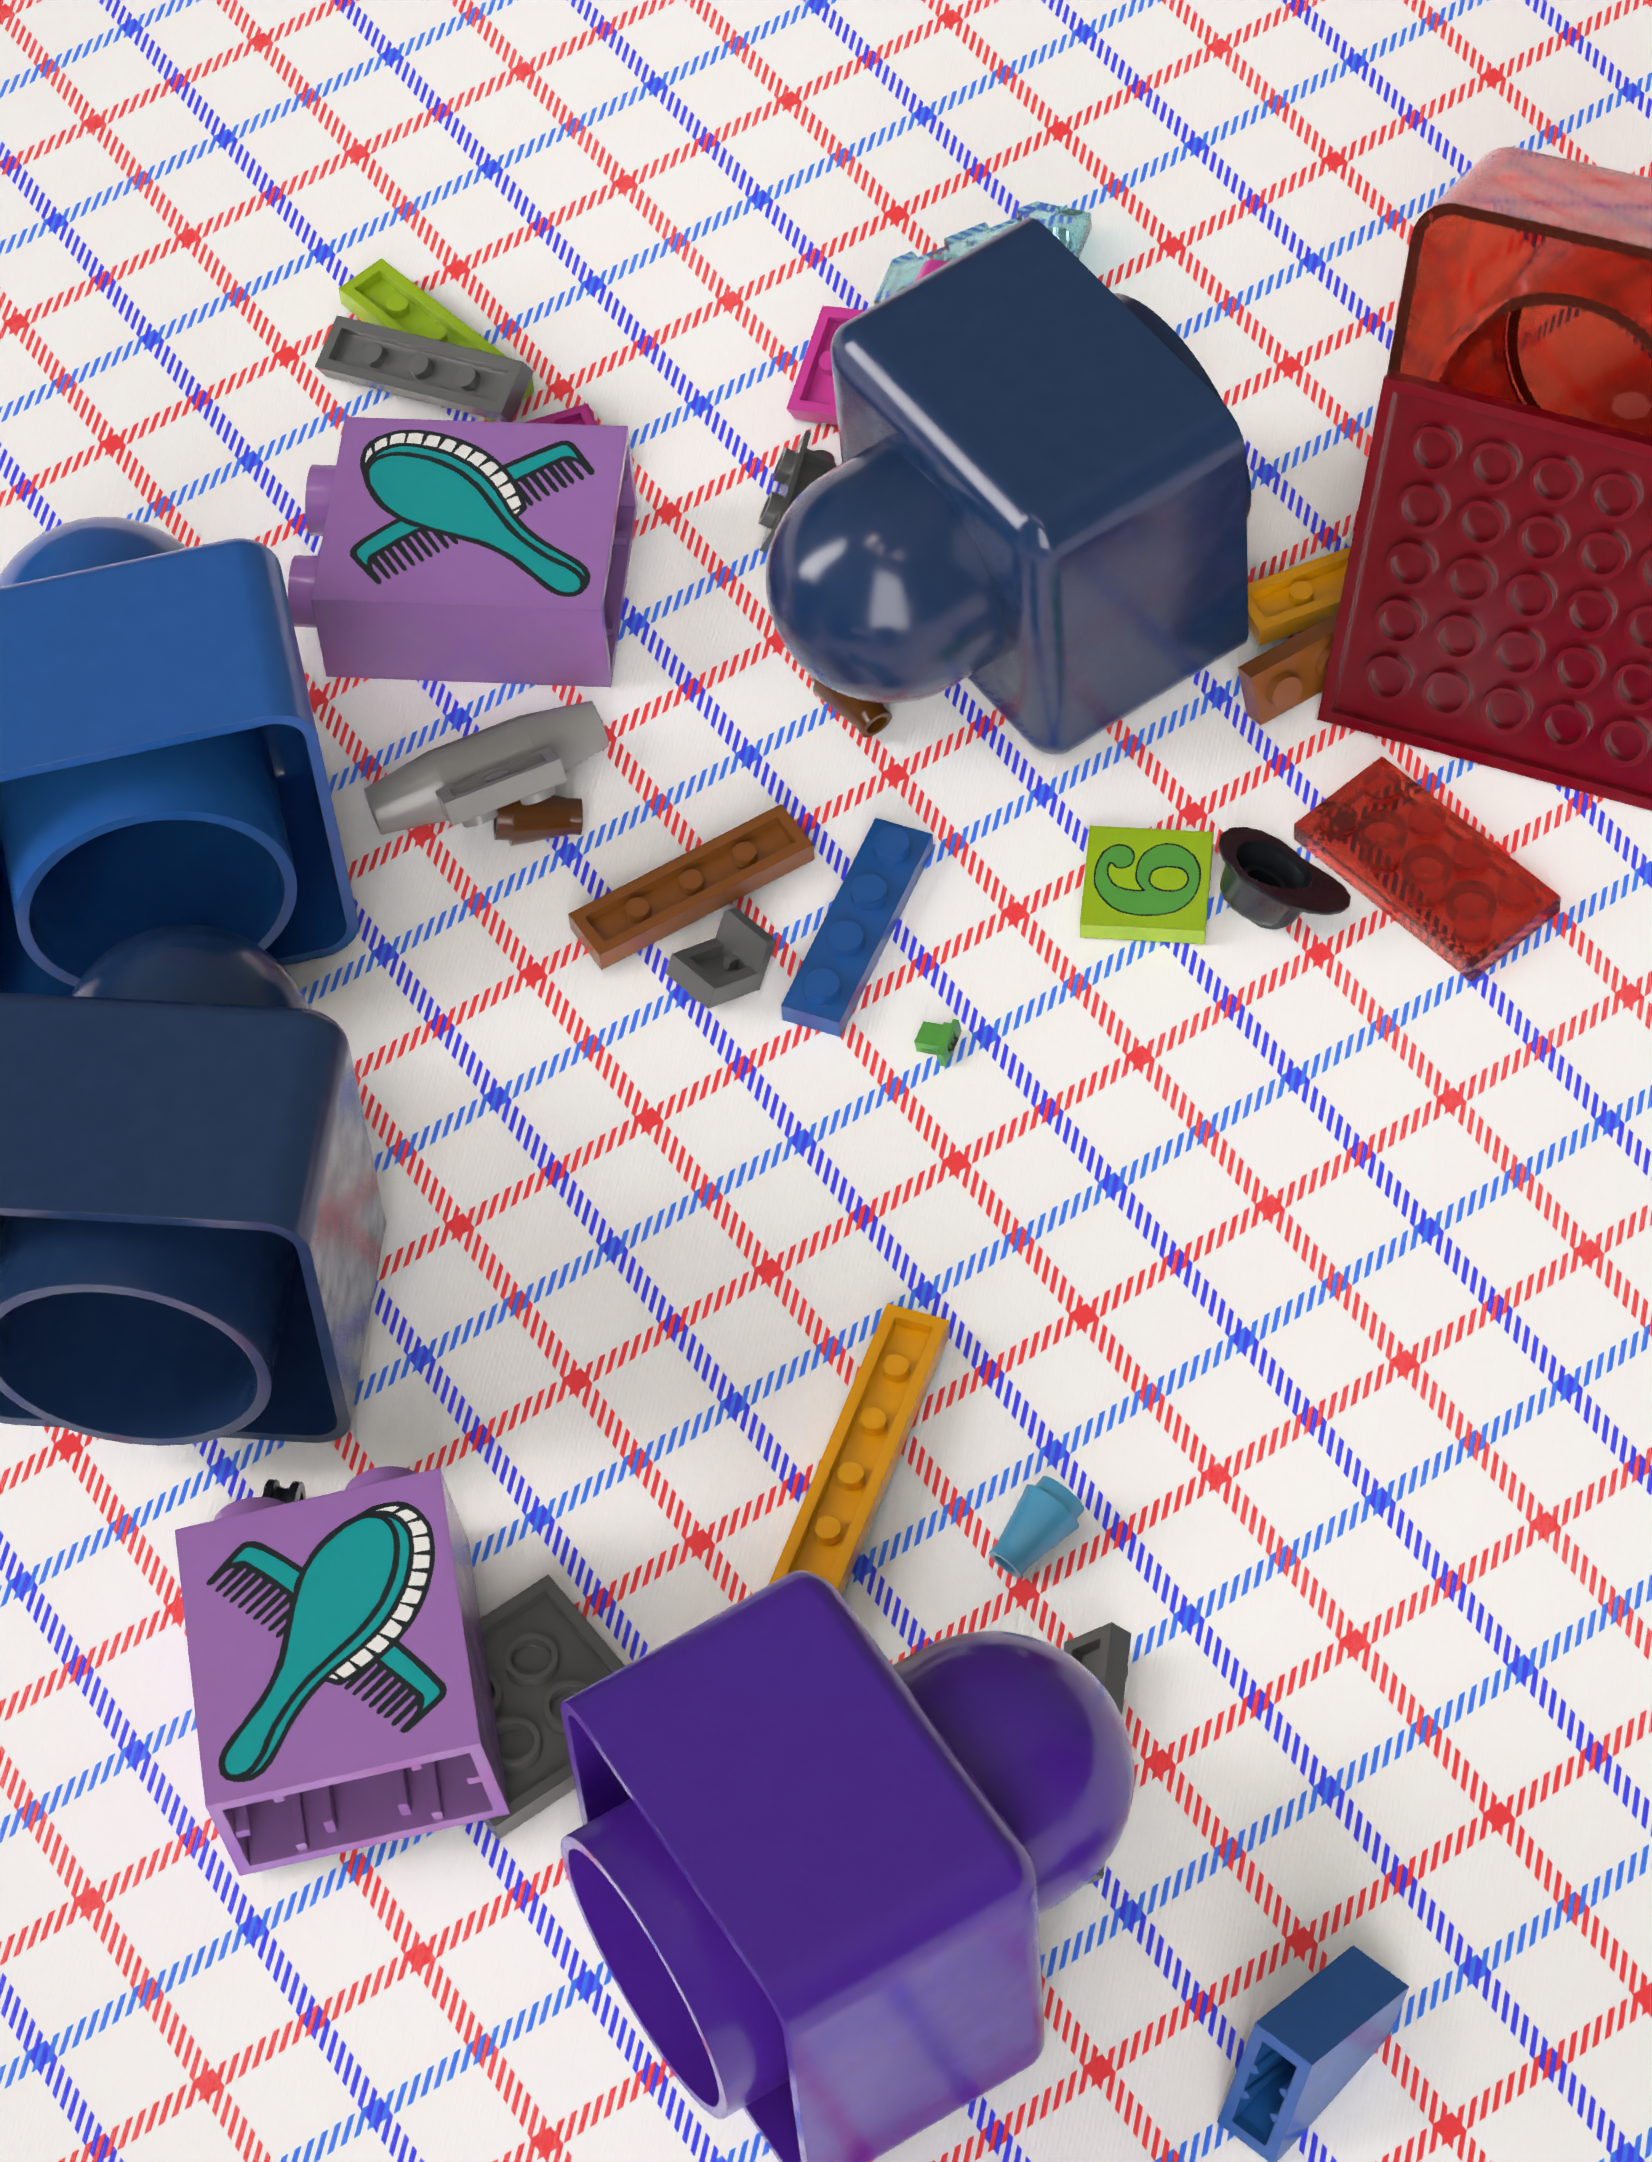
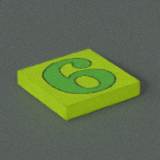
M1090 825L1080 915V938L1205 944L1214 832Z

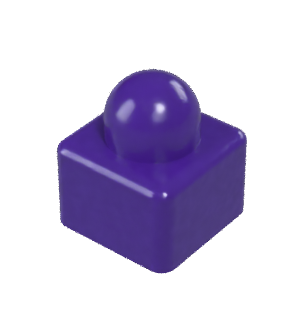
M795 1571L561 1702L562 1719L583 1826L567 1834L561 1840V1856L568 1882L595 1945L634 2016L678 2081L707 2113L716 2119L722 2120L743 2108L779 2162H872L1027 2069L1038 2060L1045 2040L1038 1916L1080 1890L1100 1871L1111 1857L1128 1822L1135 1785L1132 1745L1121 1713L1102 1683L1073 1656L1048 1642L1028 1635L1006 1631H977L941 1639L892 1665L845 1599L829 1581L812 1572Z

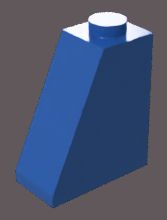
M1352 1945L1255 2022L1217 2123L1268 2162L1280 2160L1390 2036L1410 1986Z

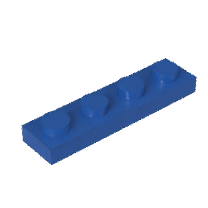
M879 818L874 819L781 1004L782 1020L841 1038L934 849L933 834Z

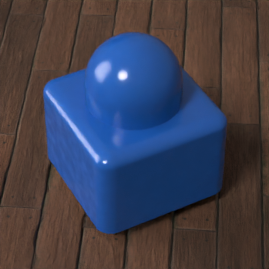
M121 517L77 519L43 532L13 556L0 574V992L70 996L86 971L112 947L136 934L170 925L195 924L233 932L259 945L283 966L323 958L341 951L356 937L359 930V921L282 569L277 556L264 544L246 538L227 539L188 548L179 540L155 526Z

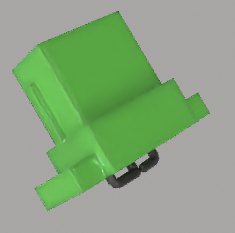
M953 1019L951 1023L943 1022V1025L923 1021L914 1040L916 1051L936 1055L940 1066L946 1067L962 1032L959 1020Z

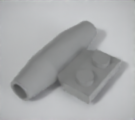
M593 701L519 715L423 753L364 788V793L381 835L449 821L452 826L462 823L463 827L466 828L475 827L493 820L498 816V808L520 800L522 805H530L553 796L556 793L555 786L568 781L565 772L609 747V740Z

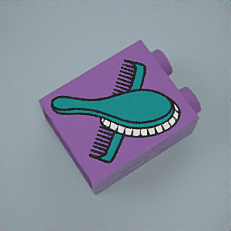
M345 417L336 465L312 464L307 476L305 492L306 525L310 536H323L319 556L294 555L288 579V601L294 627L317 628L326 677L611 688L638 508L628 426Z
M398 1466L377 1467L354 1477L347 1484L345 1490L291 1503H284L270 1497L244 1498L223 1507L216 1514L213 1521L175 1529L205 1807L239 1876L510 1814L469 1540L440 1468L416 1473L411 1469Z

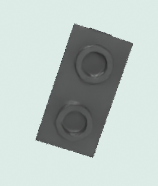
M805 431L795 450L787 447L784 448L774 469L772 480L780 483L778 493L771 491L758 521L759 525L766 527L760 551L764 553L771 544L775 530L792 502L809 484L837 466L835 458L830 452L826 450L813 451L807 448L811 431Z

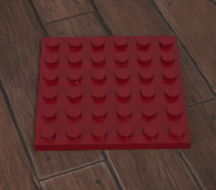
M1390 370L1383 378L1317 720L1652 811V437Z

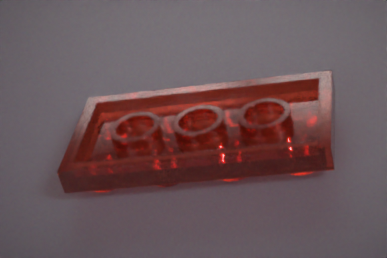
M1383 756L1294 823L1295 841L1471 982L1560 912L1561 896Z

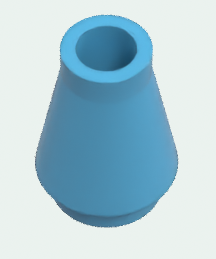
M1042 1476L1036 1485L1027 1484L998 1542L989 1552L991 1558L1006 1572L1014 1577L1021 1578L1030 1566L1079 1528L1077 1519L1084 1511L1083 1504L1069 1489L1051 1477Z

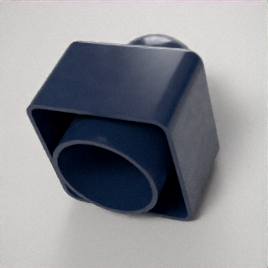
M1032 217L1024 218L853 317L836 330L832 338L830 353L842 463L809 484L792 502L775 530L766 563V595L774 626L786 649L796 662L813 678L837 693L856 700L896 704L934 696L968 678L1031 746L1046 754L1060 755L1071 751L1247 642L1249 636L1247 517L1250 512L1252 493L1246 461L1245 443L1240 428L1232 413L1224 404L1210 377L1179 335L1160 316L1143 303L1124 294L1112 293L1040 221Z
M195 924L170 925L136 934L115 945L98 958L86 971L70 996L0 992V1423L66 1428L104 1440L153 1446L194 1444L221 1437L324 1443L337 1440L347 1434L350 1429L386 1229V1218L350 1046L341 1026L324 1013L310 1009L302 990L294 978L277 959L259 945L230 931Z

